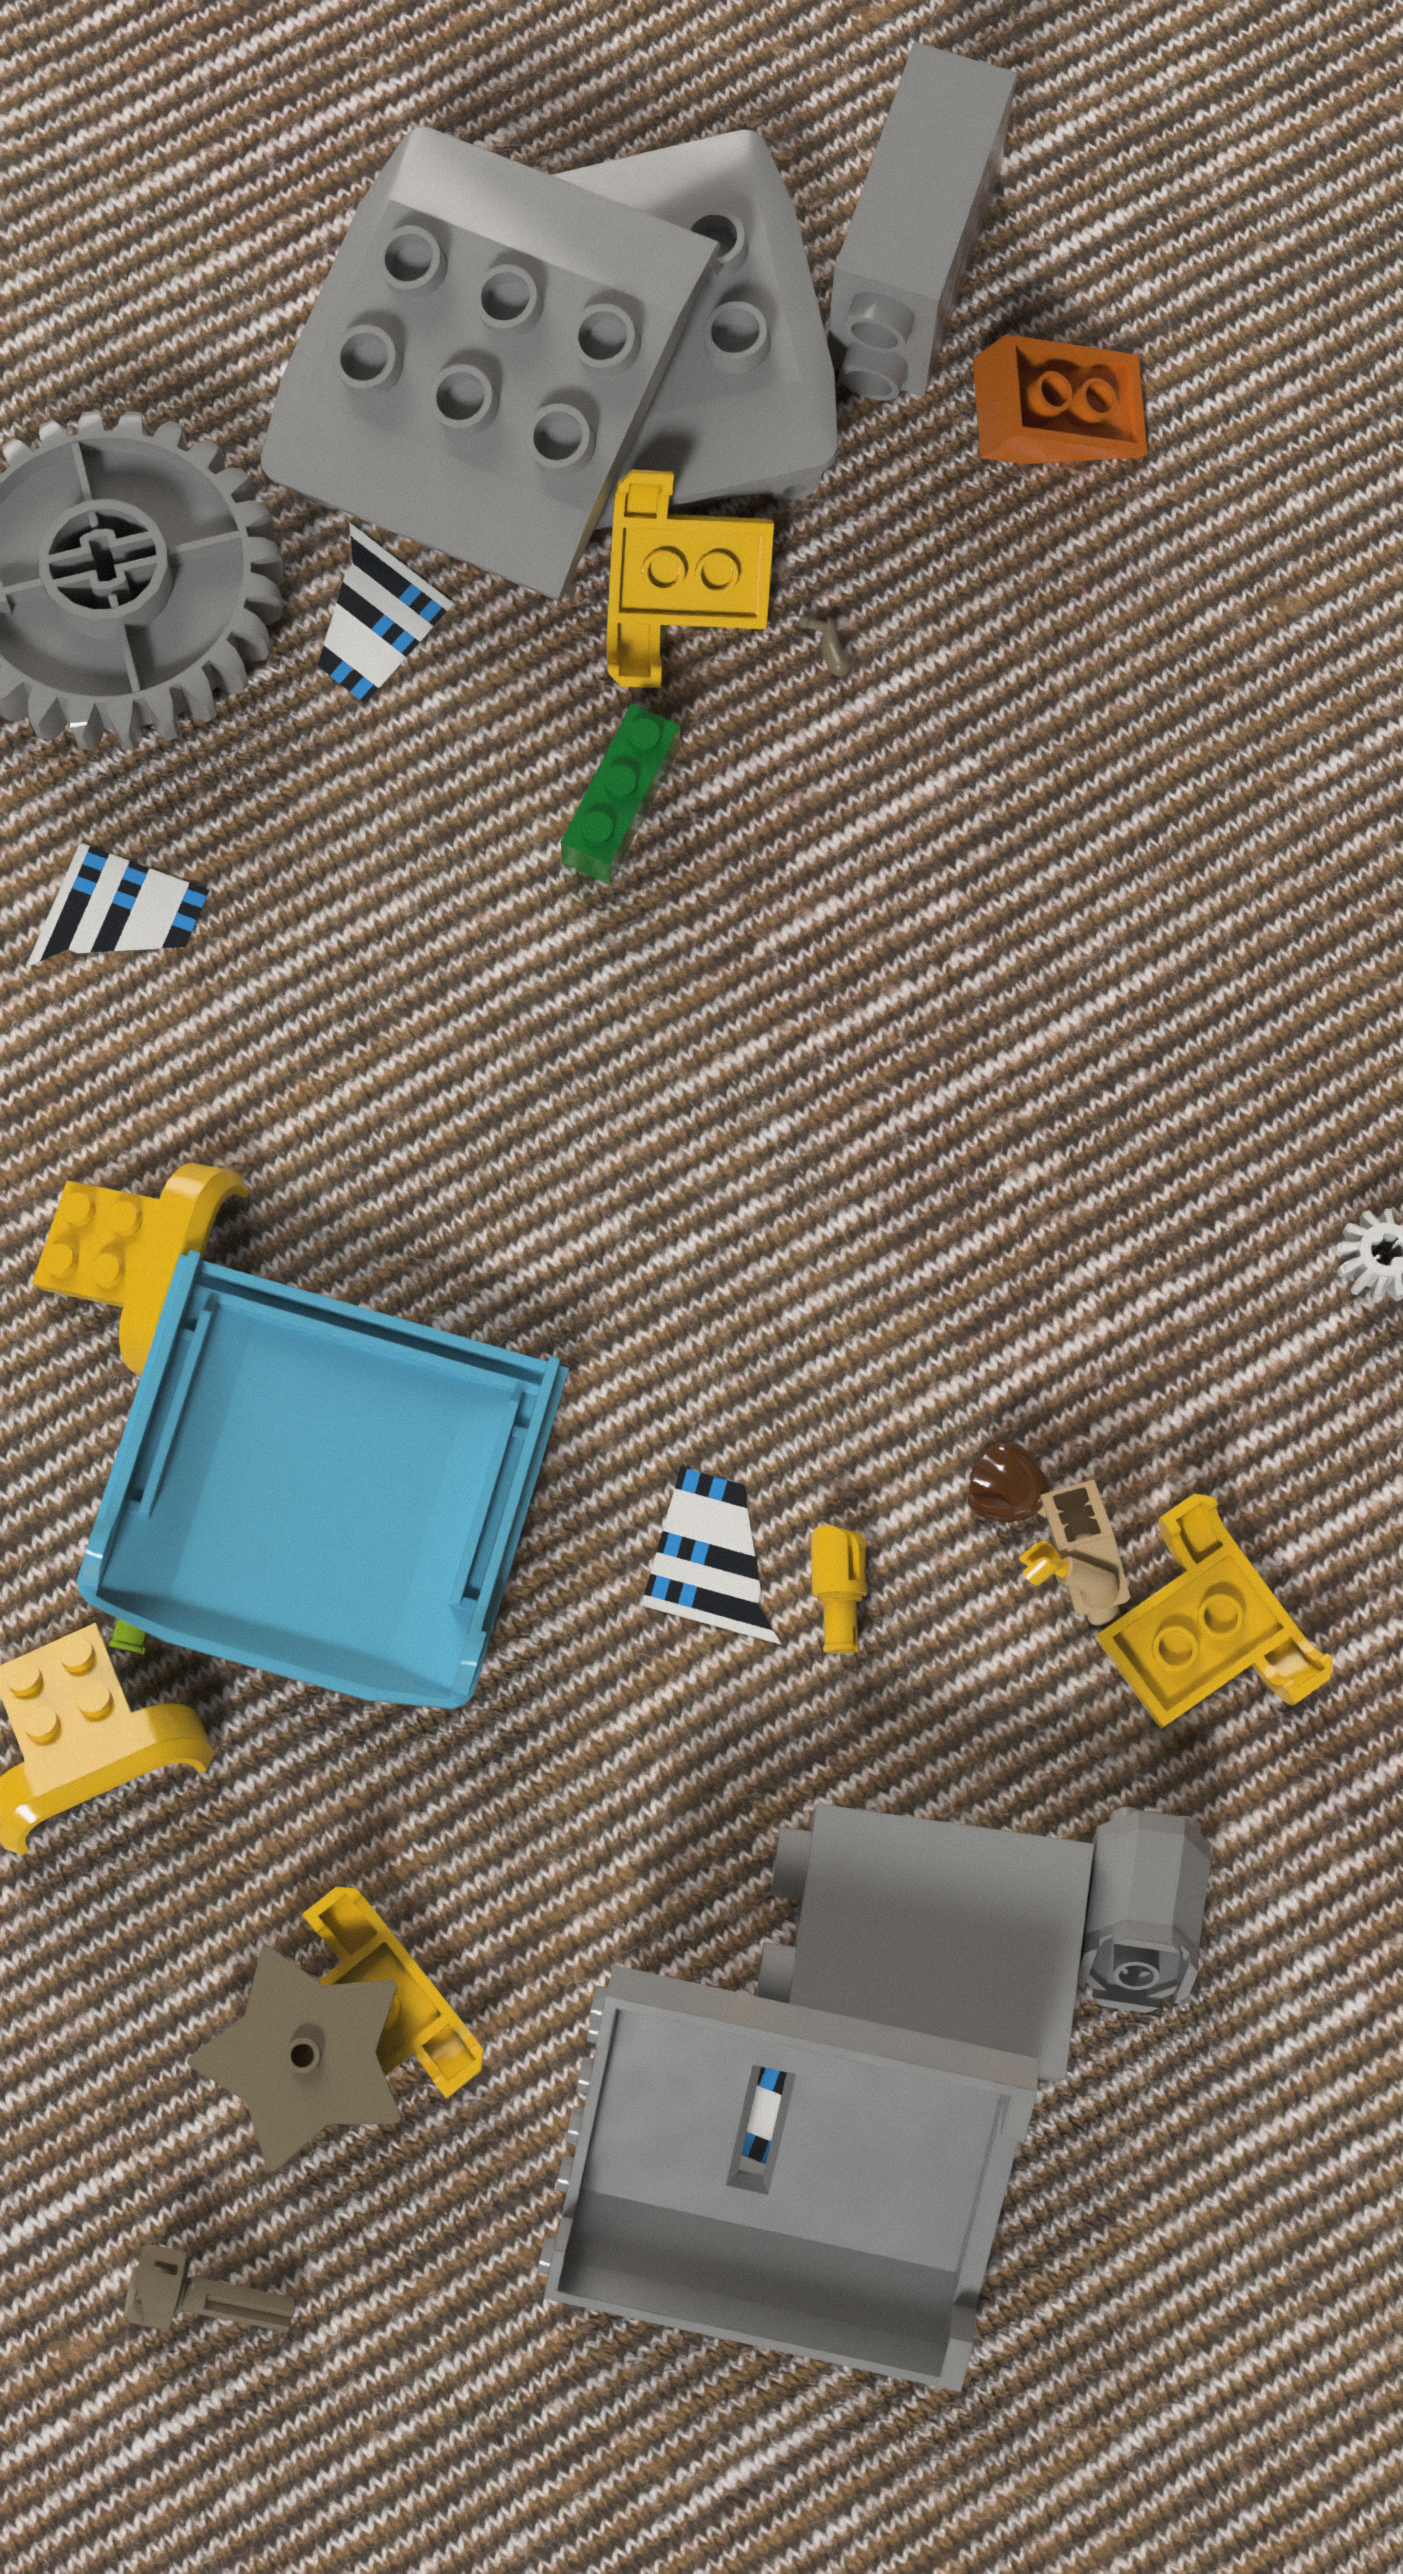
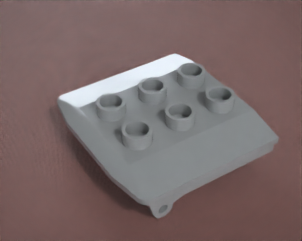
M430 127L415 128L404 136L360 202L284 371L261 454L262 469L274 483L293 490L315 504L333 510L339 509L559 602H562L563 597L573 600L576 589L570 581L708 274L716 277L719 275L722 267L717 254L721 246L716 240Z
M742 129L552 174L551 176L716 240L721 246L717 254L722 267L719 275L716 277L708 274L594 530L612 526L616 483L631 469L673 471V494L669 497L668 513L744 495L771 494L774 500L795 501L810 495L817 488L823 471L834 464L838 455L835 374L795 207L765 140L755 131Z

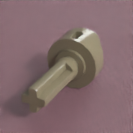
M149 2244L142 2246L137 2274L130 2279L123 2318L128 2322L168 2331L173 2315L177 2316L181 2308L190 2313L288 2333L295 2308V2298L200 2277H187L188 2269L184 2268L186 2261L185 2251Z

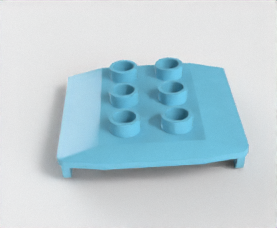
M192 1250L189 1251L188 1256L180 1254L78 1574L79 1593L89 1605L169 1644L363 1700L451 1710L464 1706L473 1697L569 1368L560 1366V1359L549 1356L548 1362L209 1263L201 1259V1253Z

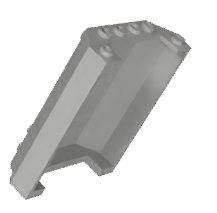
M614 1965L608 1988L596 1986L589 2017L590 2025L586 2041L596 2043L595 2058L583 2057L576 2092L585 2093L587 2097L584 2108L573 2106L566 2141L576 2143L577 2145L574 2157L563 2155L556 2190L566 2192L567 2194L557 2238L545 2237L537 2272L548 2275L544 2299L961 2392L974 2343L976 2306L1018 2141L1025 2143L1038 2092L1039 2059ZM761 2067L787 2073L764 2175L738 2170Z

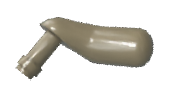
M801 615L798 626L822 632L821 653L831 673L840 677L846 675L851 665L841 646L835 622L829 617L824 622L810 618L807 615Z

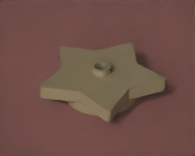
M268 1945L262 1947L244 2016L193 2053L187 2059V2064L246 2101L268 2170L276 2171L328 2125L397 2124L401 2122V2112L377 2054L398 1984L394 1980L323 1985L274 1948ZM300 2044H307L314 2051V2059L307 2067H298L292 2061V2052Z

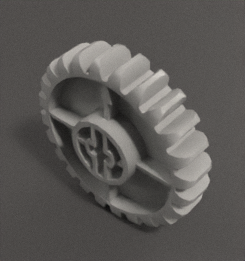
M97 411L82 413L78 423V434L67 436L61 425L55 420L42 423L39 428L41 447L32 451L22 441L14 438L2 445L3 454L9 468L3 473L0 472V715L7 720L14 721L28 714L36 736L48 741L59 736L67 723H69L79 749L94 750L97 747L105 729H114L123 751L138 749L142 739V726L150 724L154 725L159 735L166 741L178 738L181 733L179 713L188 709L199 720L208 722L218 715L212 691L218 687L230 694H241L249 685L242 659L250 661L265 660L272 648L265 625L278 621L283 613L284 605L276 583L283 578L285 571L281 550L272 541L275 528L270 510L264 503L254 501L255 494L251 478L243 469H225L222 451L218 445L210 440L197 442L189 449L183 425L171 420L162 424L153 437L147 436L142 415L139 412L127 411L120 417L116 431H105L102 419Z

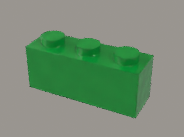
M630 704L560 842L562 864L611 886L680 748L679 724L637 705Z

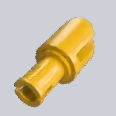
M822 1525L815 1528L811 1535L812 1597L817 1598L819 1603H823V1652L831 1654L859 1652L857 1602L862 1601V1597L868 1594L865 1536L860 1532Z

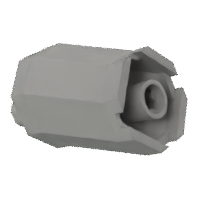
M1122 1807L1110 1814L1109 1822L1097 1826L1092 1841L1094 1849L1077 1984L1083 1989L1086 1983L1093 1988L1092 1998L1101 2006L1148 2013L1159 2009L1160 1999L1174 1994V2003L1187 1999L1199 1971L1198 1951L1211 1865V1843L1201 1834V1825L1193 1817L1174 1816L1142 1811L1132 1807Z

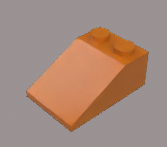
M1005 334L972 358L980 456L982 459L1019 464L1142 458L1148 454L1139 355Z

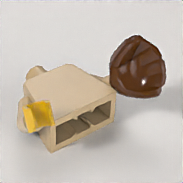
M1009 1442L1007 1444L998 1443L990 1446L988 1450L984 1451L977 1458V1462L973 1465L970 1474L968 1497L970 1509L979 1516L1007 1523L1027 1519L1036 1513L1047 1518L1055 1548L1049 1542L1042 1540L1023 1553L1019 1560L1028 1566L1023 1570L1025 1578L1032 1584L1039 1586L1051 1575L1055 1574L1058 1583L1067 1586L1076 1614H1087L1089 1622L1094 1625H1106L1114 1622L1121 1614L1119 1605L1126 1603L1130 1599V1594L1115 1536L1095 1480L1053 1491L1050 1489V1484L1037 1462L1019 1444Z

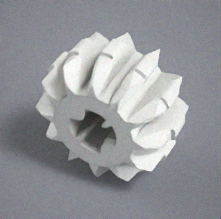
M1392 1208L1385 1209L1379 1221L1371 1211H1365L1359 1218L1360 1226L1348 1223L1342 1231L1347 1241L1338 1243L1335 1247V1255L1348 1260L1338 1268V1276L1349 1277L1355 1275L1357 1280L1351 1286L1350 1291L1352 1294L1358 1295L1365 1286L1370 1287V1298L1373 1303H1380L1386 1290L1395 1301L1402 1300L1403 1222L1400 1226L1395 1224V1214ZM1378 1246L1388 1250L1385 1257L1390 1255L1393 1257L1387 1266L1377 1262L1380 1257L1379 1254L1374 1257L1372 1255Z

